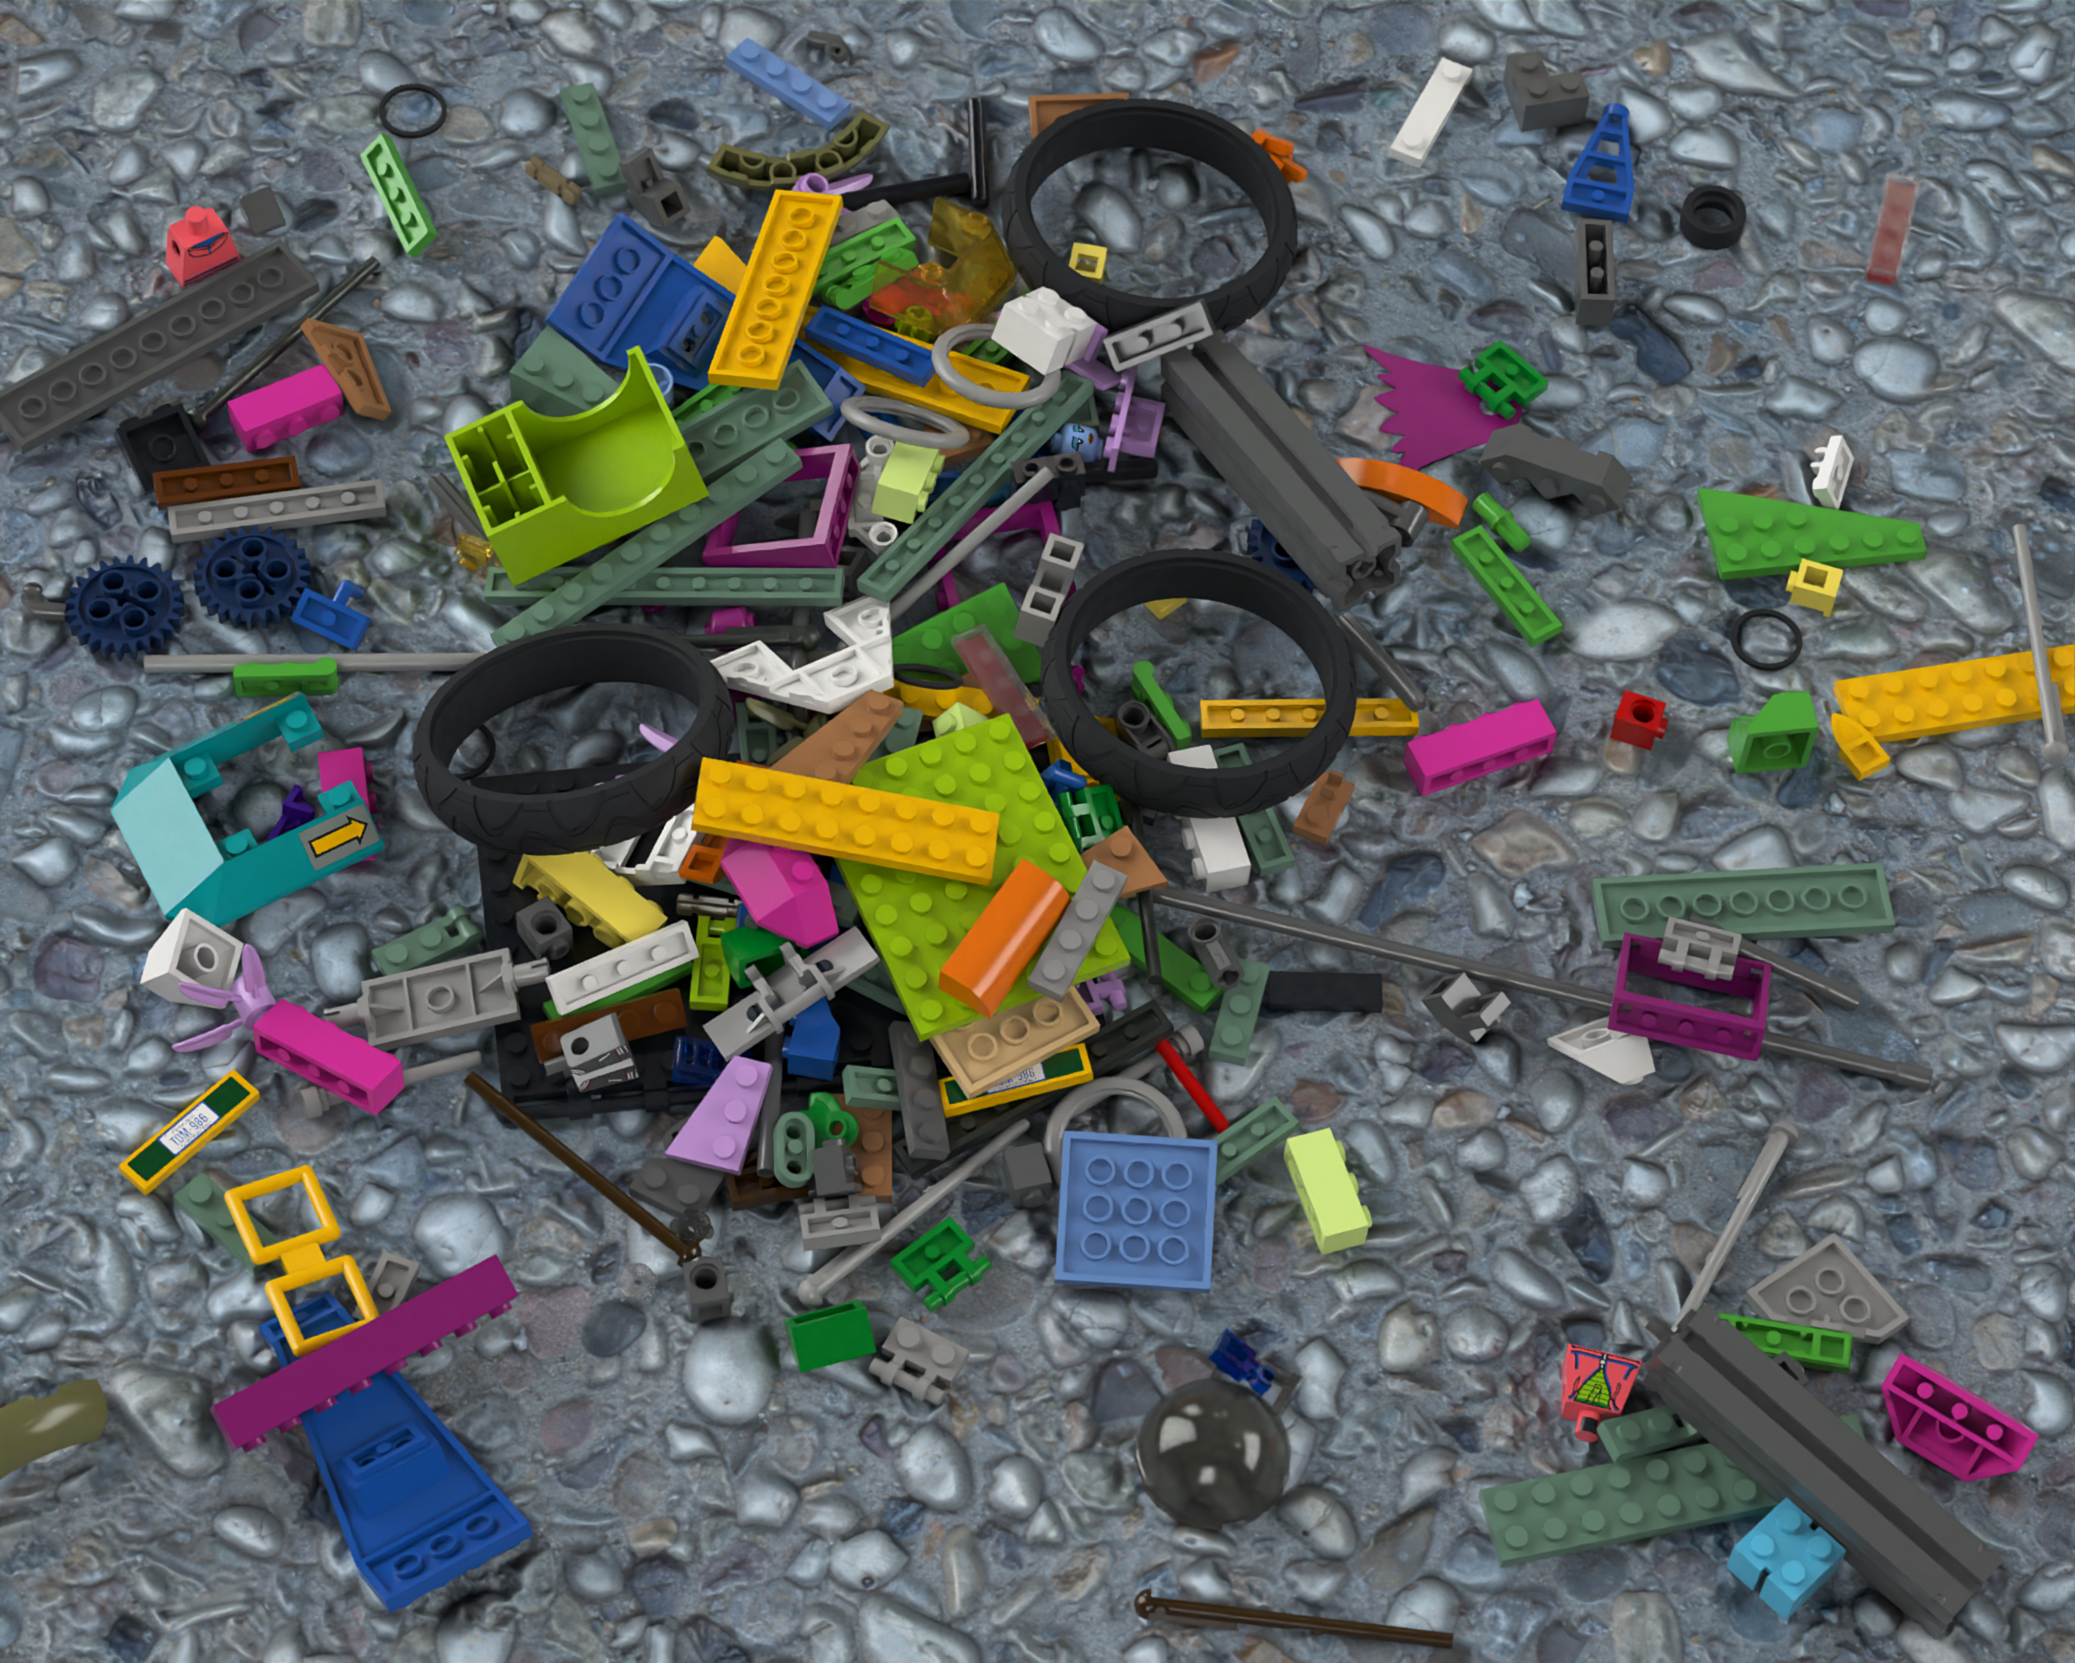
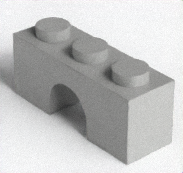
M1050 533L1040 558L1033 584H1030L1021 607L1013 635L1014 638L1044 648L1045 641L1049 639L1048 634L1054 627L1059 612L1065 604L1085 544Z

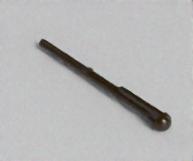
M472 1071L467 1075L464 1084L667 1248L674 1251L679 1256L678 1266L683 1268V1263L690 1262L697 1257H702V1249L697 1241L690 1245L683 1242L673 1231L477 1073Z
M1151 1589L1140 1591L1134 1600L1136 1613L1145 1620L1238 1630L1237 1623L1281 1629L1311 1630V1635L1317 1636L1331 1634L1452 1649L1453 1633L1152 1597Z

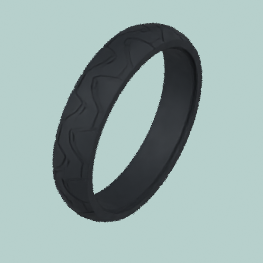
M1128 98L1127 100L1117 99L1082 107L1083 109L1081 110L1077 109L1051 123L1019 155L1007 180L1002 198V226L1008 254L1016 270L1031 291L1043 286L1054 290L1064 301L1073 307L1082 309L1088 317L1109 330L1107 335L1202 298L1205 299L1216 331L1221 329L1226 334L1247 322V319L1250 320L1266 307L1280 290L1286 279V274L1291 269L1298 243L1297 213L1291 190L1279 167L1259 143H1256L1246 132L1215 114L1200 108L1195 109L1193 106L1159 99ZM1122 147L1166 150L1201 161L1217 169L1236 183L1251 199L1263 219L1267 232L1268 247L1260 260L1247 273L1219 289L1180 298L1138 296L1110 289L1093 282L1063 262L1041 236L1031 211V200L1041 184L1051 174L1068 162L1096 151Z
M1176 548L1144 553L1142 556L1137 555L1116 563L1094 576L1083 585V588L1078 589L1061 608L1055 625L1048 634V641H1045L1040 671L1042 696L1047 717L1058 739L1075 762L1095 781L1098 780L1101 785L1109 784L1116 795L1157 812L1188 818L1216 819L1219 817L1243 816L1246 813L1252 814L1276 806L1314 783L1337 758V752L1342 749L1354 721L1357 703V678L1354 661L1342 632L1327 609L1323 608V605L1315 596L1289 576L1287 577L1282 572L1268 565L1264 566L1261 562L1223 551L1215 552V550L1193 548L1189 550V548ZM1173 598L1210 600L1235 606L1256 614L1278 627L1294 640L1312 662L1320 678L1324 691L1326 710L1320 721L1307 736L1287 751L1275 757L1241 767L1210 769L1188 767L1163 761L1142 753L1109 732L1094 717L1082 700L1072 674L1071 661L1078 647L1091 631L1111 616L1125 609L1147 602Z
M595 623L551 629L514 640L510 644L502 645L467 664L465 668L463 667L451 676L449 681H446L436 691L426 705L415 732L412 747L414 776L427 806L434 815L454 833L471 843L504 853L533 856L563 855L595 850L603 846L607 847L651 831L652 828H657L670 821L673 816L679 815L695 802L702 758L726 761L733 740L731 735L734 732L733 703L724 679L717 668L696 647L676 635L674 636L671 633L659 629L654 630L646 626L621 623ZM603 682L647 684L676 692L691 701L699 709L687 733L664 754L622 777L584 789L544 795L506 794L472 786L460 780L449 771L451 760L459 746L486 721L518 703L562 688Z

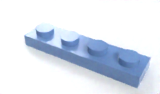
M748 37L726 56V66L829 131L851 112V102Z

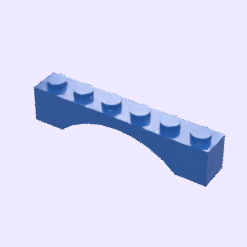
M832 864L830 877L825 878V880L846 885L837 865ZM862 918L856 926L858 930L865 926ZM838 925V936L809 947V956L848 931L849 928ZM823 997L790 1019L789 1025L794 1026L792 1036H785L782 1058H788L789 1074L833 1081L840 1052V1028L830 1012L826 998Z

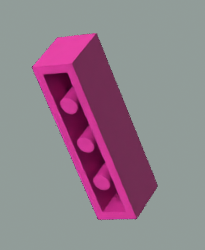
M1538 698L1526 703L1517 702L1508 709L1496 713H1485L1473 721L1461 725L1452 724L1443 731L1428 736L1420 735L1407 743L1403 763L1423 797L1551 753L1557 732Z
M281 998L252 1026L257 1053L375 1116L405 1088L402 1062L391 1053L380 1051L360 1037L348 1034L330 1021H324L314 1016L300 1005H294Z

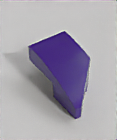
M294 785L283 802L282 816L270 833L267 841L315 819V811L311 805L308 806L303 797V790L299 785Z

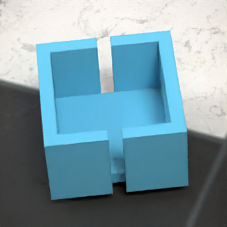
M1787 1497L1733 1547L1726 1568L1752 1591L1758 1587L1763 1572L1766 1570L1769 1575L1766 1577L1759 1597L1785 1621L1838 1571L1847 1551L1820 1526L1813 1531L1811 1529L1813 1520Z

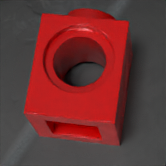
M1625 690L1614 719L1610 738L1651 751L1655 739L1663 740L1669 719L1664 718L1663 715L1667 703Z

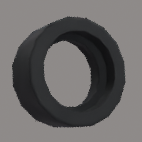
M1706 185L1697 187L1688 193L1683 202L1680 214V229L1687 240L1700 248L1708 250L1729 248L1738 241L1743 232L1746 220V206L1742 198L1733 190L1723 186ZM1704 208L1717 209L1727 214L1731 218L1732 223L1722 227L1708 226L1701 223L1693 213Z

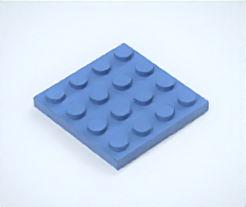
M1064 1130L1054 1283L1210 1294L1218 1141Z

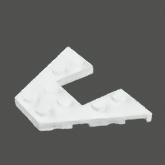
M865 595L823 613L825 625L849 647L794 671L760 640L715 658L710 662L723 677L727 688L827 714L843 711L870 690L881 693L894 687L890 601L884 603L869 595Z

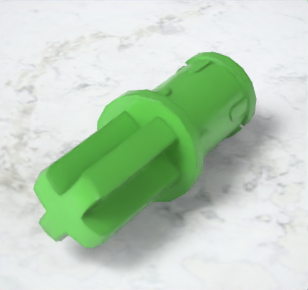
M1486 492V494L1482 493L1475 499L1472 508L1490 525V531L1493 534L1499 533L1516 552H1521L1525 547L1529 546L1531 542L1529 536L1513 520L1514 514L1511 511H1506L1489 492Z

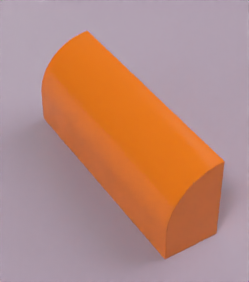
M1022 858L940 970L938 988L990 1019L1059 924L1070 905L1071 899L1063 886L1047 872Z

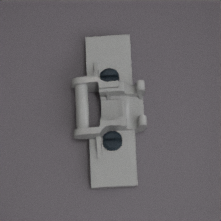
M856 926L804 960L795 952L790 942L787 941L779 947L783 954L785 965L767 977L760 973L754 964L744 970L756 991L703 1025V1028L727 1062L734 1055H740L776 1031L777 1034L783 1032V1023L825 996L830 1001L835 997L834 992L881 961Z

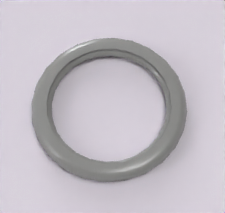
M970 323L958 325L944 332L933 345L932 363L941 380L959 395L985 406L1016 410L1032 408L1049 400L1057 392L1061 384L1060 369L1044 375V379L1039 387L1018 393L990 390L967 380L959 374L949 362L951 348L956 344L970 340L994 341L991 337L996 324Z
M854 396L844 399L840 405L842 416L850 423L874 435L896 442L931 449H957L966 446L970 439L967 428L956 420L905 401L877 396ZM865 411L888 413L917 420L945 432V434L917 431L893 425L866 414Z
M1114 1076L1101 1077L1085 1082L1068 1092L1054 1107L1046 1124L1043 1143L1045 1160L1051 1176L1060 1187L1063 1132L1071 1116L1079 1107L1091 1099L1114 1094L1136 1098L1156 1111L1164 1122L1168 1137L1188 1139L1187 1130L1180 1113L1164 1094L1155 1087L1137 1079Z

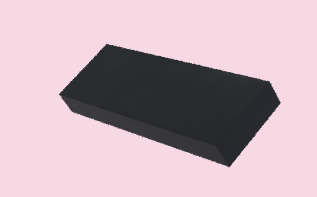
M1269 971V1010L1382 1012V974Z

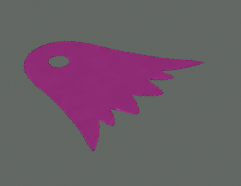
M1363 345L1372 358L1391 372V374H1378L1377 377L1389 386L1397 388L1396 390L1379 394L1374 399L1382 406L1399 412L1380 427L1382 432L1406 436L1396 443L1391 450L1392 453L1407 452L1398 465L1417 470L1454 453L1486 444L1493 430L1512 426L1520 421L1522 406L1515 400L1509 402L1516 409V413L1509 420H1506L1500 413L1487 415L1481 412L1479 403L1483 399L1479 395H1472L1465 389V383L1458 378L1461 370L1409 360ZM1490 381L1487 383L1496 393L1501 390L1494 382Z

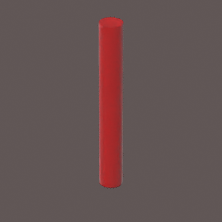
M1167 1039L1159 1042L1155 1049L1218 1134L1231 1127V1124Z

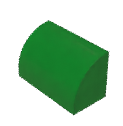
M743 926L720 934L721 946L727 966L740 989L753 985L744 972L752 964L765 977L785 965L784 957L779 947L787 941L790 942L802 960L809 956L808 948L804 949L796 945L795 941L780 937L760 926L757 929Z
M859 1299L783 1319L790 1348L801 1373L876 1353L867 1308Z

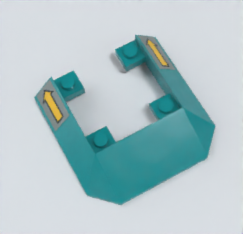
M297 691L130 769L110 811L166 920L173 921L182 909L187 908L220 928L386 849L363 798L359 796L351 780L317 795L325 815L259 846L249 828L215 843L192 801L193 798L224 784L216 768L217 765L281 735L291 753L325 737L322 727L310 708L304 693Z

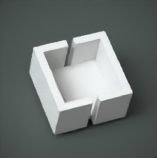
M1043 286L1026 294L1025 297L1021 296L1004 304L991 339L1043 375H1047L1062 368L1063 364L1068 365L1084 357L1097 323L1086 316L1082 309L1073 307L1061 299L1057 292Z

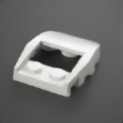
M693 803L685 811L677 816H673L666 823L646 864H637L635 868L625 867L641 835L607 847L603 846L587 852L598 855L611 872L616 876L626 878L633 886L685 884L687 879L681 878L678 872L692 845H700L706 833L691 830L695 804Z

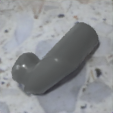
M809 30L807 46L823 49L835 63H842L848 59L850 54L849 48L840 35Z
M29 582L23 586L22 604L34 618L67 622L66 604L48 602L42 594L43 588L39 583Z

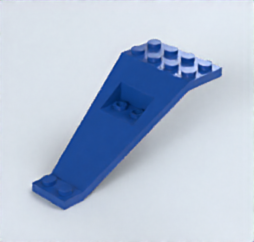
M621 211L615 215L544 322L597 364L626 373L629 362L626 351L639 345L647 363L663 365L671 372L674 387L698 393L709 385L708 371L736 295L677 256ZM702 313L708 318L707 325L701 321ZM797 337L787 365L801 359L832 403L835 413L807 428L820 441L828 444L832 442L846 420L840 412L841 403L846 398L862 396L867 387L838 364ZM683 341H687L689 343V352L684 350Z
M329 1290L291 1309L305 1340L356 1322ZM277 1317L258 1326L263 1340L277 1355L281 1369L301 1359L293 1354ZM383 1370L370 1377L373 1385L353 1396L348 1389L335 1396L338 1404L316 1415L314 1409H311L300 1415L358 1573L389 1613H392L399 1608L407 1607L414 1600L432 1590L445 1586L449 1581L465 1572L480 1567L485 1561L496 1555L515 1548L534 1534L525 1517L497 1487L399 1371L387 1377Z

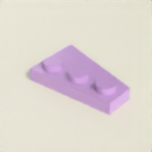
M734 1055L666 1150V1157L740 1176L773 1071L772 1065Z

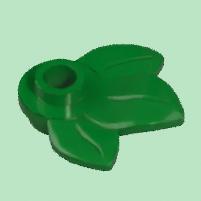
M825 1092L810 1094L809 1110L800 1111V1113L806 1115L814 1125L815 1149L823 1148L822 1141L845 1138L847 1147L851 1146L859 1133L856 1118L852 1114L843 1111L837 1098ZM842 1123V1133L835 1136L833 1132L835 1125ZM786 1132L792 1139H797L793 1132Z

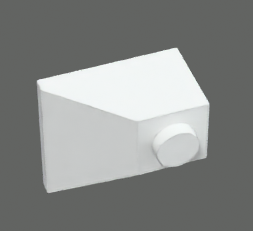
M182 909L149 951L140 984L169 1002L224 1009L227 1007V1004L224 1007H216L188 998L180 992L179 983L187 982L231 991L244 943L189 909Z
M1609 1016L1547 1039L1548 1046L1623 1085L1639 1083L1644 1079L1643 1076L1656 1072L1648 1038L1607 1029Z

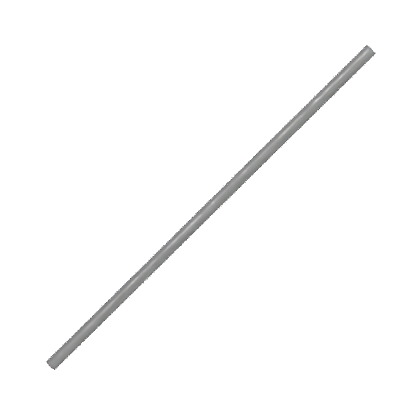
M836 650L808 652V664L834 654ZM732 651L700 652L711 661ZM772 651L789 666L790 651ZM486 653L144 655V672H233L234 665H245L253 662L260 664H283L285 662L316 663L322 657L334 659L338 672L459 671Z

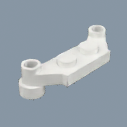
M874 435L866 442L867 456L859 463L862 470L848 521L849 537H857L875 553L878 559L898 539V531L892 523L884 522V516L871 513L877 483L894 447L892 440Z

